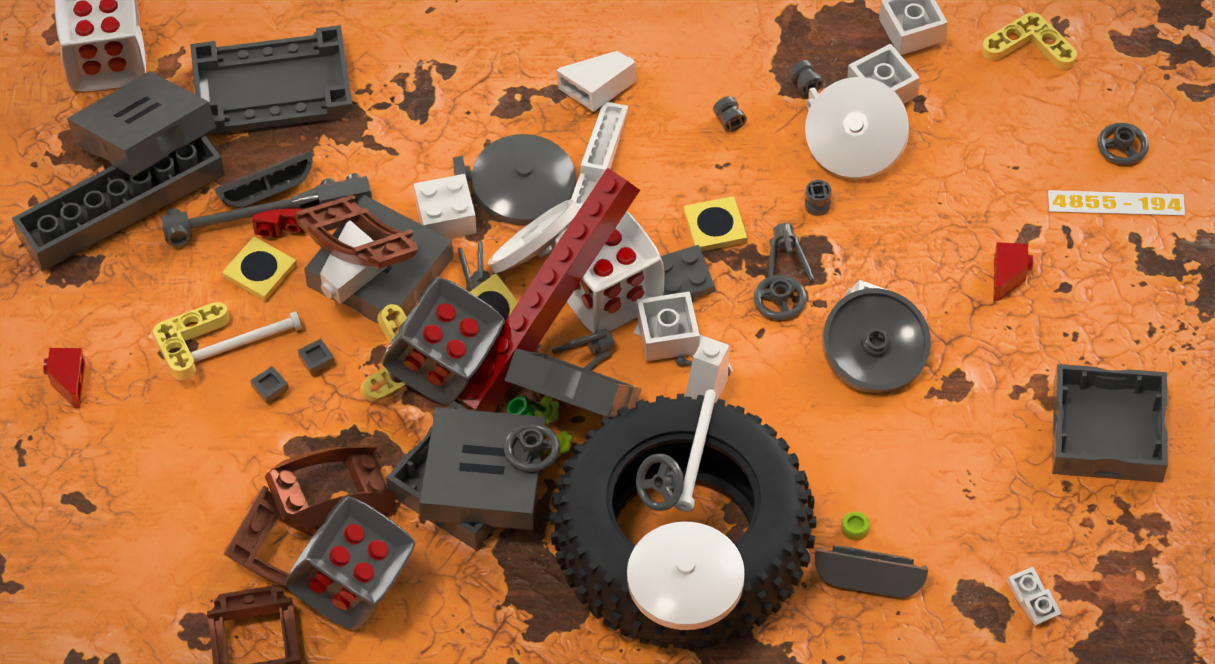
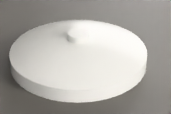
M851 77L831 84L815 98L807 114L805 134L812 155L825 170L841 178L861 180L877 176L896 163L908 142L909 120L904 104L890 87L871 78Z
M570 199L551 208L504 243L491 256L488 265L494 273H498L523 264L536 255L540 258L551 251V244L555 237L568 228L579 211V207Z
M696 522L669 523L649 532L633 549L627 568L628 588L636 606L652 621L672 629H700L717 623L734 609L743 591L744 564L733 542L715 528Z

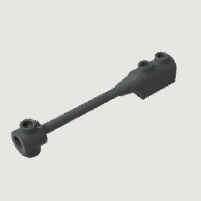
M352 173L346 177V180L337 182L331 178H326L321 181L320 185L295 195L291 199L188 219L187 211L181 212L179 209H171L165 216H161L166 242H169L172 246L180 247L189 241V237H192L190 229L249 218L255 214L270 210H304L349 195H354L356 197L354 202L358 204L364 195L372 199V194L367 176L361 177L357 173Z

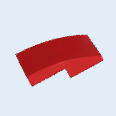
M277 209L253 215L254 234L266 238H280L282 230H287L291 233H306L298 225L294 217L295 212L302 209Z

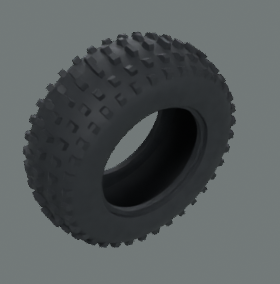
M677 394V399L664 398L663 395L656 396L655 402L636 401V407L632 409L622 407L617 410L616 417L612 419L605 417L600 421L601 427L597 431L591 429L585 435L587 441L582 445L577 443L574 447L575 457L570 456L563 466L566 475L560 474L556 488L560 493L553 492L552 505L557 512L550 513V525H554L555 530L551 532V543L555 545L557 551L555 553L557 563L561 570H566L564 574L570 589L577 587L576 594L582 605L589 603L588 610L597 619L603 616V623L615 631L620 628V634L626 637L630 636L634 640L640 637V643L648 644L649 640H651V645L658 646L660 643L661 648L667 649L669 644H673L674 648L682 647V649H689L690 644H695L696 648H706L711 646L712 641L717 640L718 644L731 641V636L736 633L739 637L749 633V627L754 623L761 626L767 621L766 617L771 615L772 612L776 614L781 609L780 601L784 602L787 598L791 597L794 592L792 585H799L804 574L801 567H808L810 562L809 552L806 548L814 549L815 536L811 535V529L816 528V516H813L815 500L811 489H808L809 482L805 470L798 471L800 464L795 453H788L790 446L783 437L777 439L778 432L767 423L762 425L760 417L754 416L749 412L744 414L745 409L739 405L736 408L730 404L725 406V400L718 398L717 402H714L695 482L712 486L728 495L741 508L748 520L749 527L734 544L744 564V586L741 597L734 609L723 619L710 626L694 630L672 629L660 625L645 616L636 606L630 595L627 582L628 562L635 545L624 535L617 523V519L628 502L638 495L636 476L640 465L647 457L654 454L670 456L679 465L684 481L704 395H698L697 399H692V397L684 398V394ZM661 462L654 463L648 468L645 480L652 479L654 475L658 474Z

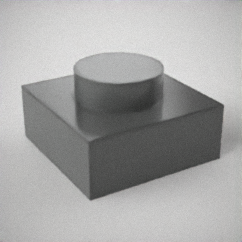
M463 156L453 157L454 176L465 174L466 180L472 181L470 166L464 165Z
M322 339L298 350L299 358L311 375L335 364L333 355Z
M273 366L250 380L252 388L267 404L289 390L288 383Z

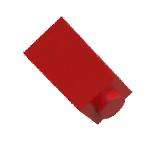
M996 242L993 301H999L1026 280L1027 270L1032 271L1033 255L1028 254V244Z
M49 348L48 358H44L43 362L44 374H48L50 384L74 408H80L86 366L82 348Z

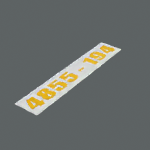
M1048 190L1050 212L1185 215L1184 194Z

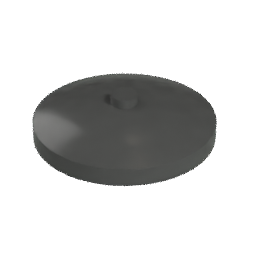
M515 134L502 137L490 143L481 151L472 169V189L479 205L491 216L510 224L528 225L551 208L572 198L576 175L570 157L559 145L537 135Z
M868 288L850 293L833 307L823 328L822 346L829 366L846 384L868 393H889L907 386L920 374L929 357L931 337L924 316L910 300L890 290Z

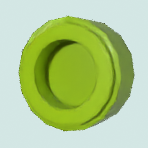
M857 511L846 514L842 520V533L851 540L865 538L869 532V519L866 515Z

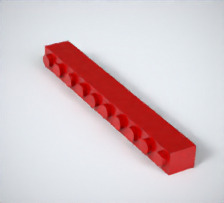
M609 168L605 170L503 324L496 341L484 361L469 379L466 388L458 398L476 411H495L513 384L505 381L515 349L529 352L535 351L640 192L639 188Z

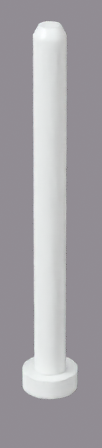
M296 311L289 313L290 318L191 352L194 363L294 328L295 331L300 330L302 326ZM183 361L178 363L179 366H184Z
M712 389L707 390L704 395L684 478L682 495L675 504V508L681 511L688 512L694 508L695 500L692 498L716 398V393Z

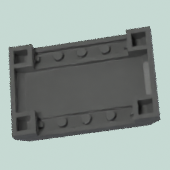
M341 25L316 28L317 35L222 47H216L215 41L190 44L195 95L209 101L216 126L215 129L208 133L221 134L338 119L351 112L353 107Z

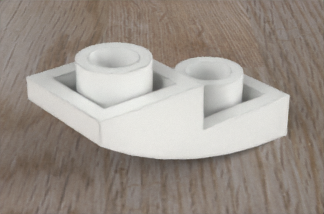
M1034 567L1023 570L1006 579L1015 598L1035 626L1061 615L1049 588L1044 589Z

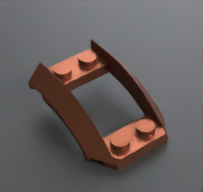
M354 195L297 211L294 214L298 225L322 249L348 263L373 266L381 269L411 259L418 251L416 242L413 243L412 235L414 232L411 229L401 232L389 227L376 218L367 208L361 209L354 202L356 199ZM352 221L373 242L352 247L341 242L328 231L345 226L346 223Z
M334 447L320 449L281 461L266 473L265 479L282 521L293 526L295 523L303 525L307 532H312L314 528L325 523L330 511L345 496L309 507L294 471L317 464L345 461L358 491L356 494L346 496L364 502L379 513H386L387 516H392L395 509L396 491H389L373 456L377 447Z
M264 485L253 500L250 509L229 545L225 548L224 555L262 578L287 588L285 580L289 573L256 557L258 551L277 519L312 537L321 526L314 528L312 532H307L303 525L295 523L293 526L282 521L271 492L268 491L269 488Z
M277 585L218 595L214 601L215 606L213 609L207 611L213 664H229L224 621L280 612L286 658L252 664H301L292 597L287 598L283 590Z

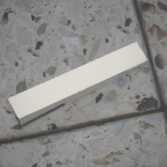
M607 102L601 107L571 198L579 209L607 168L611 169L628 113L627 105Z

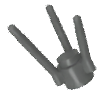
M789 223L776 225L773 229L774 238L770 239L771 250L768 277L773 276L776 249L779 248L782 251L791 253L792 248L795 247L810 282H813L814 276L800 246L799 237L795 236L794 227Z
M478 242V270L472 276L470 275L463 249L461 247L458 248L460 262L466 279V290L470 292L490 278L489 273L484 271L483 242Z
M603 329L592 335L570 340L567 344L553 348L552 352L557 353L587 344L592 354H599L584 367L591 370L603 359L611 356L609 350L615 347V343L609 330Z

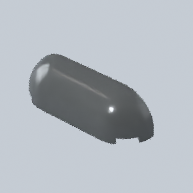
M309 151L286 158L215 188L214 191L228 205L238 207L250 205L302 183L311 169V164L313 163L312 153Z
M833 545L832 551H825L820 547L815 553V566L821 578L827 583L840 588L892 597H907L915 594L923 587L928 575V567L926 565L916 566L914 565V559L899 555Z

